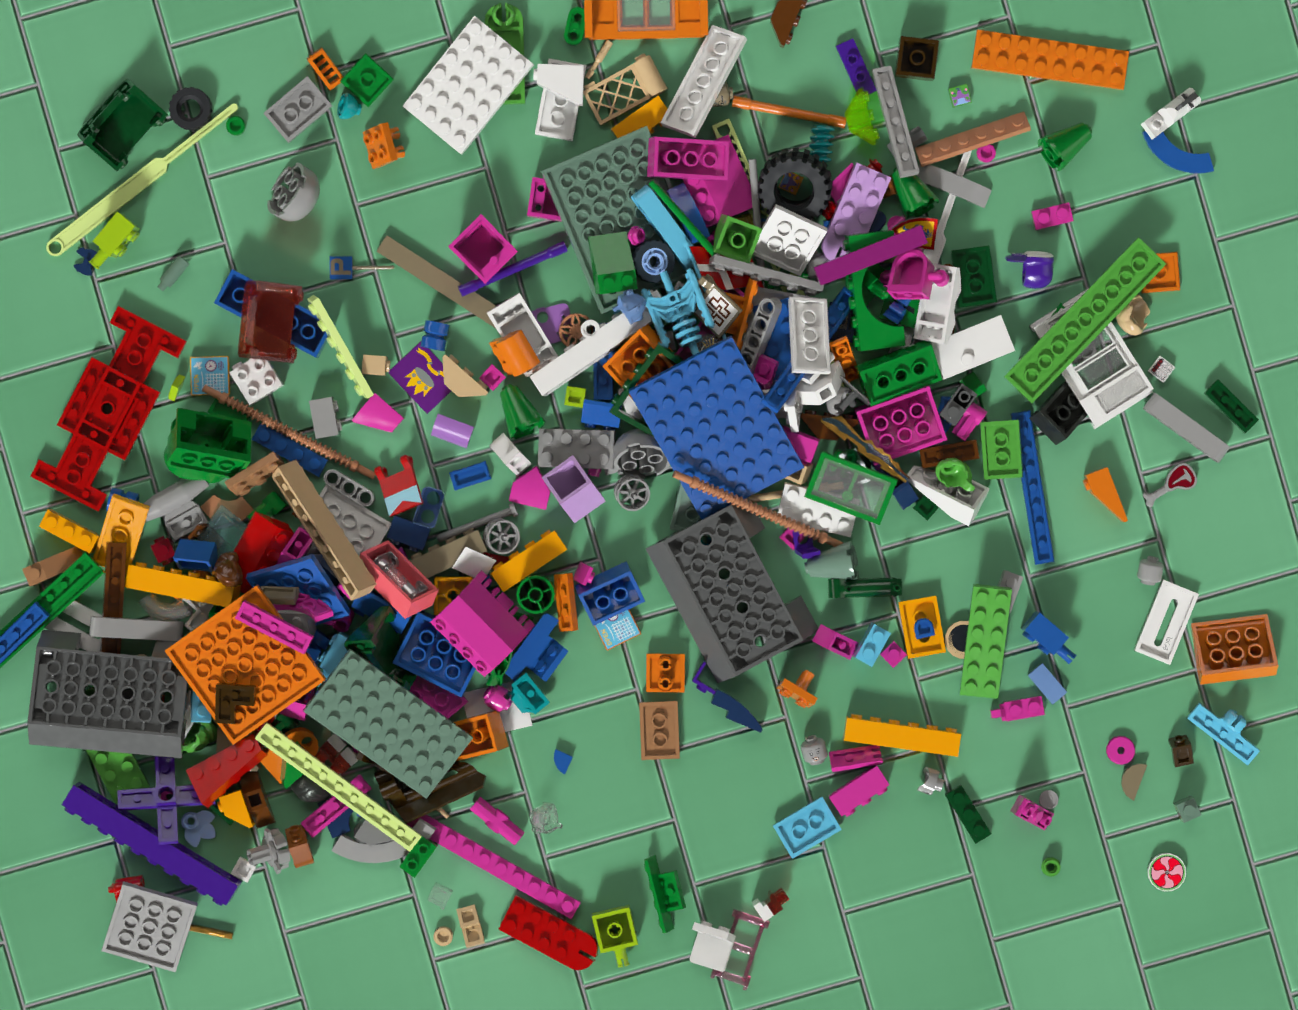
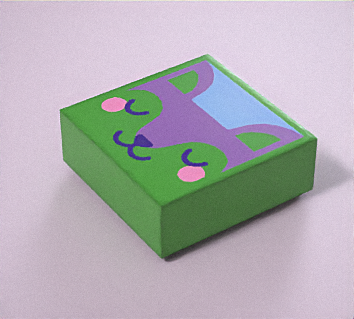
M967 84L948 89L953 108L972 103Z

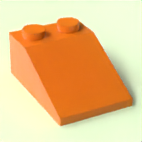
M491 711L453 722L473 736L471 742L456 761L496 752L509 747L500 712Z

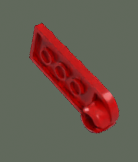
M518 895L514 897L498 929L574 970L586 969L595 961V959L581 954L580 950L593 957L598 956V944L591 934Z

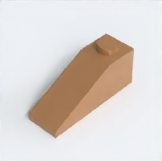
M75 546L22 570L29 586H35L62 574L83 554L81 549Z

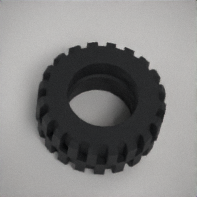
M793 148V151L790 152L788 149H784L781 154L775 153L772 155L771 160H767L758 181V198L761 199L760 204L762 208H767L766 213L770 215L775 204L813 221L814 217L818 218L822 214L830 200L832 181L830 170H827V164L824 161H819L820 156L817 154L812 156L809 154L810 151L804 149V152H799V148ZM786 173H801L812 182L813 192L804 200H789L778 191V179Z

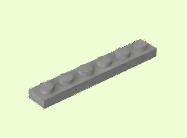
M890 65L872 69V76L899 176L904 178L918 175L920 171L892 67Z
M716 254L710 257L709 266H713L717 271L728 270L732 271V274L736 276L747 275L756 281H769L768 284L773 286L784 285L787 286L788 290L798 291L799 289L805 291V294L810 296H816L824 288V285L821 286L816 281Z

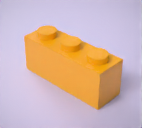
M656 96L611 128V131L616 138H619L647 126L650 134H653L655 127L658 125L663 127L660 122L667 111V107L660 97Z
M52 509L47 510L39 525L42 529L88 553H94L100 535Z

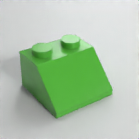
M721 214L715 230L713 252L750 264L762 228Z

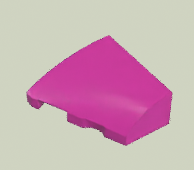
M374 393L351 421L392 433L405 418Z

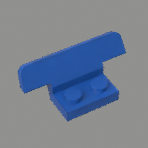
M548 613L543 614L514 653L510 665L505 672L513 681H516L524 668L527 667L546 682L568 653L564 646L549 636L559 622L557 618Z

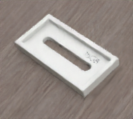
M1162 579L1134 651L1170 665L1199 594ZM1172 599H1176L1178 603L1160 646H1156L1154 641Z
M73 601L62 611L90 626L91 616L102 617L98 612L77 601ZM58 616L45 627V629L52 631L81 633L80 648L86 651L100 652L101 638L97 639L89 636V634L63 621Z

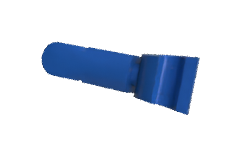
M896 299L897 302L894 301L883 315L897 325L900 324L906 313L904 307L907 308L912 299Z

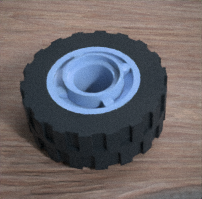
M646 240L635 247L632 259L636 276L641 280L651 283L662 282L660 273L667 271L670 276L674 270L675 255L666 243L658 240ZM652 256L656 258V264L653 267L649 263Z

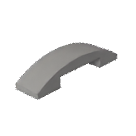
M919 164L920 172L917 176L926 185L985 208L992 190L933 165L921 167Z

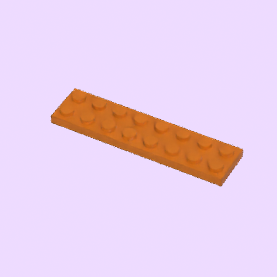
M977 29L971 68L1124 90L1129 51Z

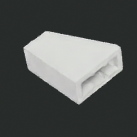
M538 64L533 74V80H537L538 86L578 106H583L584 65Z

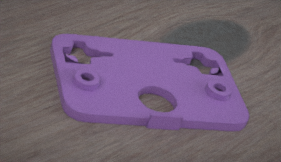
M561 303L531 311L551 344L560 342L561 339L557 332H559V325L563 320L562 316L570 315L568 305ZM540 312H546L548 315V320L545 323H540L537 320V315ZM569 318V319L564 323V325L570 324V326H571V323H570V322H571V318ZM562 334L564 340H567L568 337H565V334Z

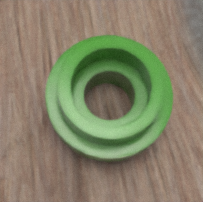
M1053 857L1044 859L1041 864L1042 872L1050 877L1057 875L1061 868L1059 861ZM1049 863L1054 864V868L1052 870H1048L1047 868Z

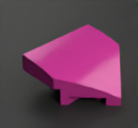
M538 466L516 477L512 484L509 501L546 510L550 489L542 479Z

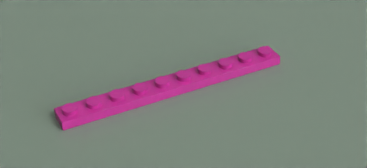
M426 814L420 817L436 828L429 838L432 841L570 919L574 916L581 903L579 900ZM420 818L407 823V825L412 828Z

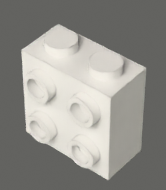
M258 351L248 356L249 360L247 362H239L232 366L233 370L229 372L249 405L255 404L284 386L263 352L259 354Z

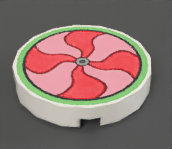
M1161 853L1152 859L1148 865L1147 874L1151 884L1157 889L1173 891L1184 882L1186 867L1183 861L1176 855Z

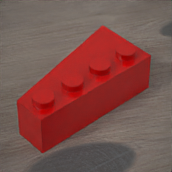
M254 733L186 770L201 804L209 808L213 804L212 802L226 793L230 786L234 783L236 784L247 771L254 768L268 755L263 744L255 739L256 735Z

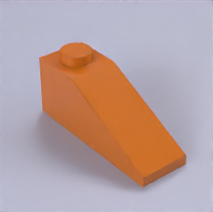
M1108 467L1084 475L1083 484L1086 491L1089 490L1121 522H1127L1128 519Z

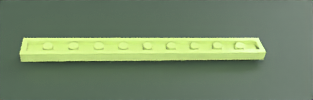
M268 722L265 723L255 736L256 740L409 852L422 837L417 831Z

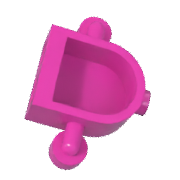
M917 247L899 254L895 258L891 270H885L881 273L880 282L888 287L887 292L894 299H930L933 282L937 286L943 287L949 282V275L944 270L935 271L933 263L924 255L923 250Z

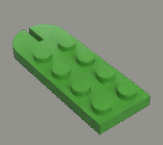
M505 3L506 21H502V4L494 5L486 13L485 25L524 56V27L520 10L511 4ZM525 77L503 105L525 104Z

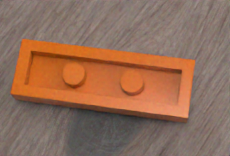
M573 573L555 574L554 585L559 632L578 630Z

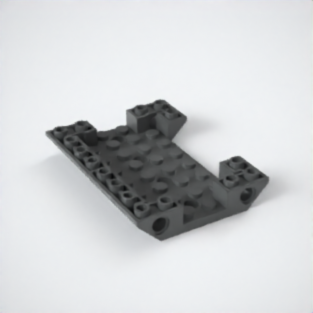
M736 504L724 507L682 531H677L645 548L717 683L738 676L805 640L818 630V626L801 595L785 604L783 603L750 541L751 537L765 529L759 515L756 516L755 513L747 512L746 508L742 510L741 506L736 507ZM704 534H708L712 538L711 543L708 545L701 543V537ZM722 568H726L730 572L729 577L726 579L719 577V571ZM740 602H745L748 605V609L740 613L737 611V605ZM756 637H765V644L757 646L755 644Z
M42 630L36 647L27 722L30 745L183 758L187 722L184 717L188 682L165 652L167 648L176 643L175 641L156 640L152 656L148 657L79 650L81 633ZM55 682L57 684L54 692H48V683ZM89 685L95 687V693L91 696H87L85 693V689ZM129 688L132 689L133 697L125 699L123 696L124 691ZM170 692L172 695L171 701L164 703L162 701L163 693Z

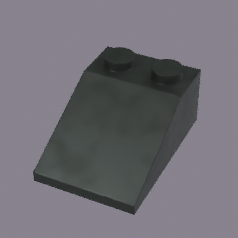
M1065 381L1029 419L1057 445L1068 438L1087 416V413L1067 381Z

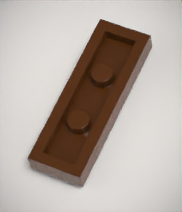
M977 440L919 450L922 468L937 466L938 462L947 458H957L961 461L979 459Z

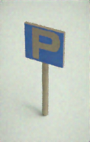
M330 256V280L353 279V270L394 269L393 265L353 266V256Z

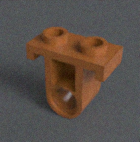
M293 825L285 829L288 848L295 868L313 864L314 859L305 828L302 825Z

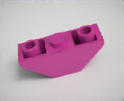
M1022 795L1018 796L1010 810L1016 816L1043 830L1050 825L1054 813Z

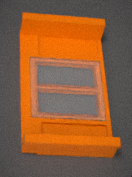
M584 0L585 38H589V40L704 38V35H708V0Z

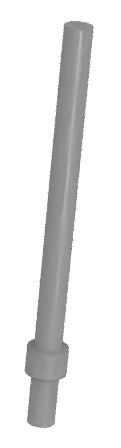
M749 159L754 226L762 228L760 200L758 198L756 159ZM754 255L757 266L765 268L764 260Z

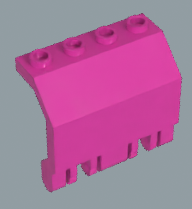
M481 570L461 593L434 617L430 623L485 677L518 646L535 624L528 619L521 625L528 617L524 614L517 621L513 615L519 608L514 606L508 611L514 603L504 592H501L495 598L501 589L497 587L490 593L486 588L491 584L492 580L488 578L481 584L487 577Z

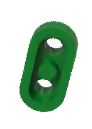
M581 7L572 8L568 14L564 39L571 46L579 45L583 40L585 15L584 9ZM576 14H579L582 18L581 20L576 21L574 19V16ZM572 33L577 34V38L575 40L570 38V35Z

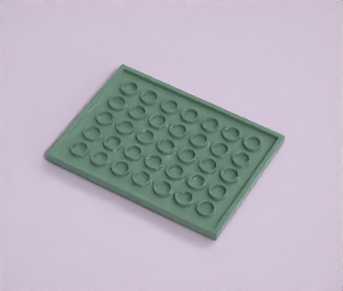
M647 126L541 171L600 314L612 310L617 305L618 296L623 294L624 291L607 294L595 293L588 236L626 231L628 237L631 227L638 226L645 232L644 241H662L631 199V196L643 186L648 185L650 187L649 183L654 179L665 192L673 188L669 178L647 177L649 138H651ZM651 188V190L655 193L657 198L660 200V202L663 204V206L666 208V210L669 212V214L681 228L683 233L686 235L684 228L680 225L677 216ZM629 241L631 254H633L635 247L638 245H632ZM652 256L649 260V263L652 267L656 264V258L654 256ZM674 258V270L669 276L672 283L685 278L687 273L676 258ZM636 276L638 289H634L633 292L642 296L641 291L644 288L647 291H655L665 286L663 281L651 283L643 281Z

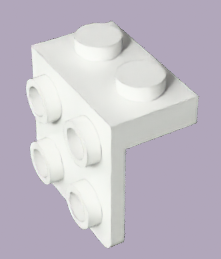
M701 921V924L694 922L692 930L698 933L691 952L690 962L717 971H725L736 936L729 933L730 929L719 926L716 929L709 922Z

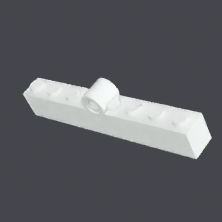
M650 290L652 297H662L658 290ZM645 306L642 314L643 319L633 324L629 323L621 311L611 317L612 321L607 324L605 322L599 324L594 320H586L581 326V333L583 335L579 339L581 342L575 346L574 344L569 345L564 349L565 353L559 357L558 355L553 356L548 360L549 364L544 367L539 366L532 371L533 375L530 378L541 395L544 397L548 396L627 342L640 328L647 324L652 325L653 321L648 308ZM591 326L595 327L593 334L588 333V329Z

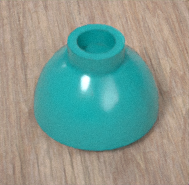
M344 93L338 103L337 115L340 119L352 118L354 115L360 114L362 106L358 104L354 96Z

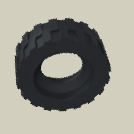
M185 87L182 90L179 89L175 95L173 94L169 102L171 118L175 124L185 130L194 131L195 129H201L211 119V114H213L210 98L198 88ZM193 99L199 103L200 112L196 117L187 118L183 115L181 107L186 100Z

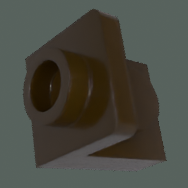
M1177 735L1169 738L1168 742L1171 747L1175 768L1194 764L1192 747L1187 735Z

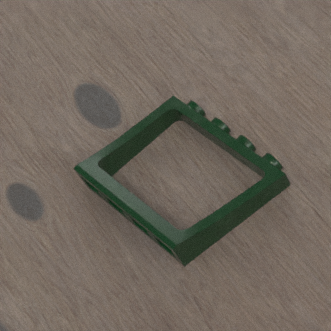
M660 342L656 344L654 349L650 347L644 355L646 360L643 364L639 362L634 368L633 372L635 375L632 379H626L622 385L623 392L613 397L610 402L613 405L609 410V413L651 436L653 434L647 423L622 411L620 406L630 394L629 389L638 383L658 354L665 355L676 364L684 361V359Z

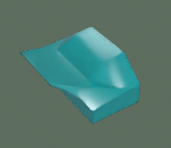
M527 673L511 684V700L522 713L531 712L537 714L550 703Z

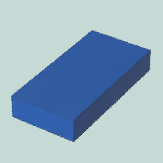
M486 461L449 472L455 491L492 479Z

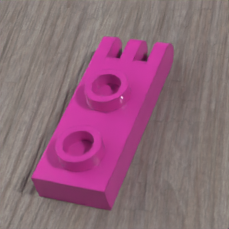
M878 745L829 752L832 772L883 763V759L880 758L882 756L880 746Z

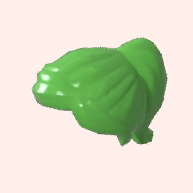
M947 458L938 462L935 473L945 487L960 486L966 491L975 490V486L972 484V473L966 463L957 458Z
M211 721L210 723L196 722L193 724L184 740L183 750L188 753L197 752L204 749L209 743L216 741L218 728L215 723Z

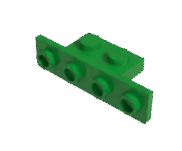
M652 855L644 859V868L648 874L649 888L653 893L654 907L659 917V926L663 933H668L674 929L670 911L684 909L686 904L677 870L660 873L656 855Z

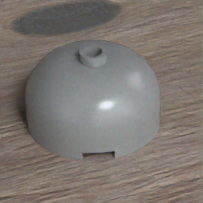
M296 163L292 168L288 166L279 175L271 189L274 193L272 199L267 203L269 212L284 221L291 222L298 221L307 216L316 205L320 194V184L315 173L300 163ZM284 181L285 184L289 185V189L280 184Z
M633 429L624 433L614 445L613 464L621 476L635 474L645 479V475L656 473L658 476L670 466L655 437L640 429ZM637 460H638L639 470H636V469H635V468L637 467Z

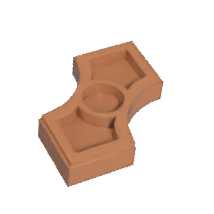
M215 494L200 507L212 521L220 517H231L239 523L246 519L254 510L243 496L236 500L227 501Z

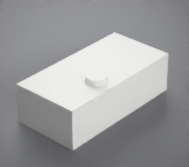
M1001 315L952 334L947 345L935 342L930 343L933 347L943 380L1015 351Z

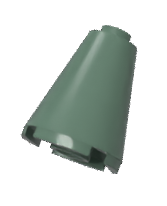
M852 541L821 552L820 555H815L804 563L806 574L809 573L810 577L851 580L858 579L859 571H855L858 560Z

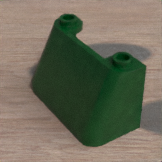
M126 79L82 126L77 136L114 170L118 171L128 164L127 153L152 126H162L167 120L168 114L130 79Z
M390 606L379 607L347 637L344 646L347 651L352 649L407 690H410L417 675L393 664L403 643L389 623L394 621L396 614Z

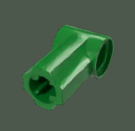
M273 491L247 517L251 520L255 511L269 517L275 516L287 504Z

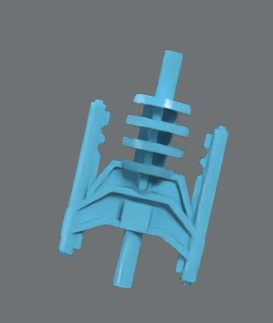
M688 268L685 274L687 282L681 289L675 291L668 272H661L660 276L668 294L661 298L652 297L650 290L642 289L641 293L646 299V307L661 343L665 347L669 348L668 346L671 341L669 337H666L667 332L663 329L662 319L667 323L677 322L672 328L674 332L680 331L675 335L677 340L683 339L679 345L682 348L689 346L692 355L699 353L696 343L702 340V335H696L700 331L699 326L692 327L697 323L696 319H689L688 317L695 312L696 303L699 310L702 311L701 316L705 318L704 323L706 327L714 328L715 326L696 275L692 268Z

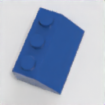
M627 561L594 576L592 582H587L586 586L581 583L575 585L577 594L593 626L645 602Z
M373 590L370 594L353 601L351 607L355 608L354 612L362 617L364 615L370 617L379 607L390 606L394 610L396 618L393 622L389 623L397 634H403L412 618L410 616L405 619L382 595Z

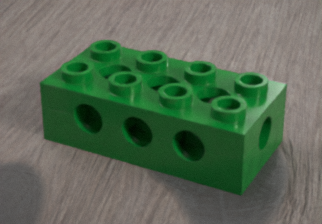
M925 340L855 366L863 394L869 400L871 407L943 380L933 347Z

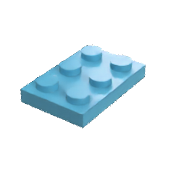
M822 796L773 825L792 859L842 830Z

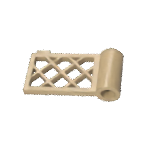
M641 54L635 58L636 62L597 84L593 81L584 86L586 90L583 91V94L600 126L668 90L650 55ZM630 70L635 75L633 84L622 81L624 74ZM608 82H619L616 93L606 91ZM621 84L632 86L629 97L619 95ZM634 87L642 89L645 97L640 100L631 98ZM593 90L602 91L600 101H592L588 93ZM604 93L615 95L612 106L602 104ZM617 97L628 99L625 108H615ZM600 107L611 108L609 117L602 120L599 115Z

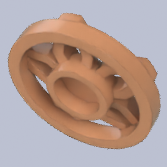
M573 313L561 321L559 337L564 345L568 347L571 338H574L572 344L575 345L577 339L579 340L583 337L581 333L582 324L580 325L579 317L590 320L587 316ZM574 317H576L578 323L574 324ZM569 318H571V322H570V323H571V326H570V325H564V323H565ZM591 326L588 331L591 329V334H593V326ZM562 328H569V332L562 330ZM562 333L569 335L567 342L564 340Z

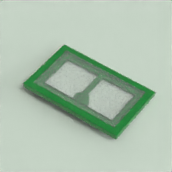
M822 451L804 497L880 525L898 479Z

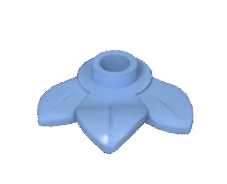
M202 810L198 813L187 812L183 815L181 824L185 829V839L190 845L197 847L201 838L212 839L216 837L215 828L210 823L215 818V815L207 810ZM188 818H193L195 820L194 824H189Z

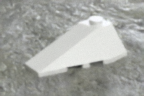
M913 466L907 474L910 477L907 481L951 518L969 526L981 508L990 488L972 480V484L975 486L974 491H966L960 486L948 488L939 481L935 473L936 471Z

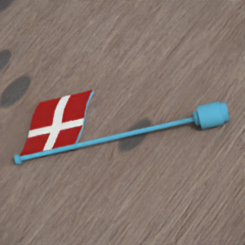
M690 242L683 244V247L687 249L698 279L703 275L709 274L721 290H732L747 286L750 276H736L732 274V271L728 270L717 271L713 266H709V260L712 256L704 247L691 246ZM751 258L750 264L755 265ZM757 281L758 288H764L762 282ZM725 333L722 336L723 340L727 338Z

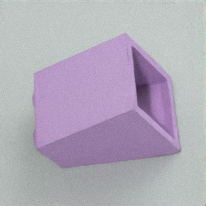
M573 455L542 476L550 491L574 523L605 502L599 490Z

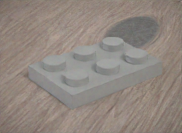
M307 76L266 110L264 115L285 140L290 143L333 106Z

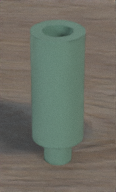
M178 256L161 276V283L157 287L162 291L167 286L171 288L189 266V263L181 256Z

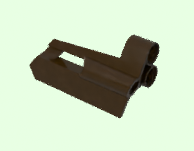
M456 761L447 772L455 770L458 773L441 780L426 799L404 782H400L397 777L383 770L374 773L384 800L389 801L406 824L484 788L486 776L478 772L472 765Z

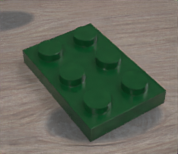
M990 246L951 250L953 267L960 268L961 292L957 298L958 308L997 303Z

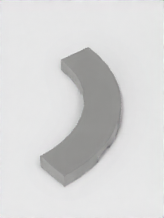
M421 818L412 827V829L427 840L436 830L434 826ZM341 834L331 850L350 860L366 863L389 862L409 854L407 849L394 840L370 846L366 843L362 844L344 834Z

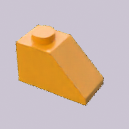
M242 789L219 797L220 801L217 802L221 813L224 812L226 817L248 828L255 825L249 814Z

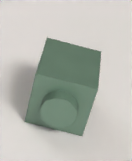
M1192 796L1173 803L1183 823L1201 816L1196 801Z

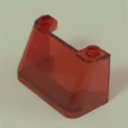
M247 281L244 289L238 343L239 357L294 363L297 357V349L291 344L295 305L302 302L304 297L302 286L266 281Z

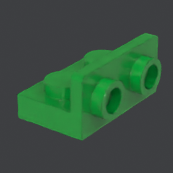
M422 836L401 863L400 868L415 878L438 844L434 841L430 842Z

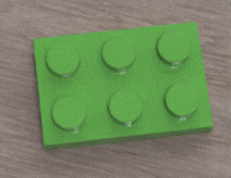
M1020 420L980 422L984 480L1023 477Z

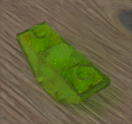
M860 87L845 111L849 132L869 144L876 145L877 139H880L878 129L873 126L872 121L875 120L873 109L869 110L867 102H870L868 90L864 91V87Z

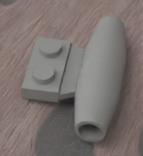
M182 479L153 495L143 503L150 506L146 522L165 516V525L174 541L193 531L198 524L207 523L208 519L202 509L192 499L209 487V483L205 480Z

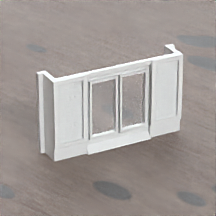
M1088 289L1064 303L1063 306L1065 308H1061L1056 314L1052 315L1056 311L1055 309L1029 325L1031 330L1036 332L1040 339ZM1112 322L1061 373L1092 421L1091 425L1094 429L1153 393L1152 390L1154 389Z

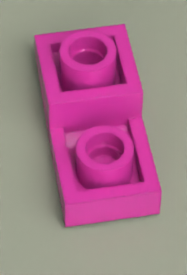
M580 561L573 579L586 586L587 582L591 583L594 578L593 567Z

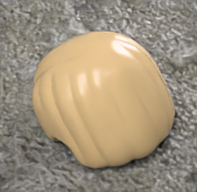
M1137 294L1116 316L1117 323L1126 333L1133 336L1140 335L1147 326L1144 320L1150 314V309L1143 298Z

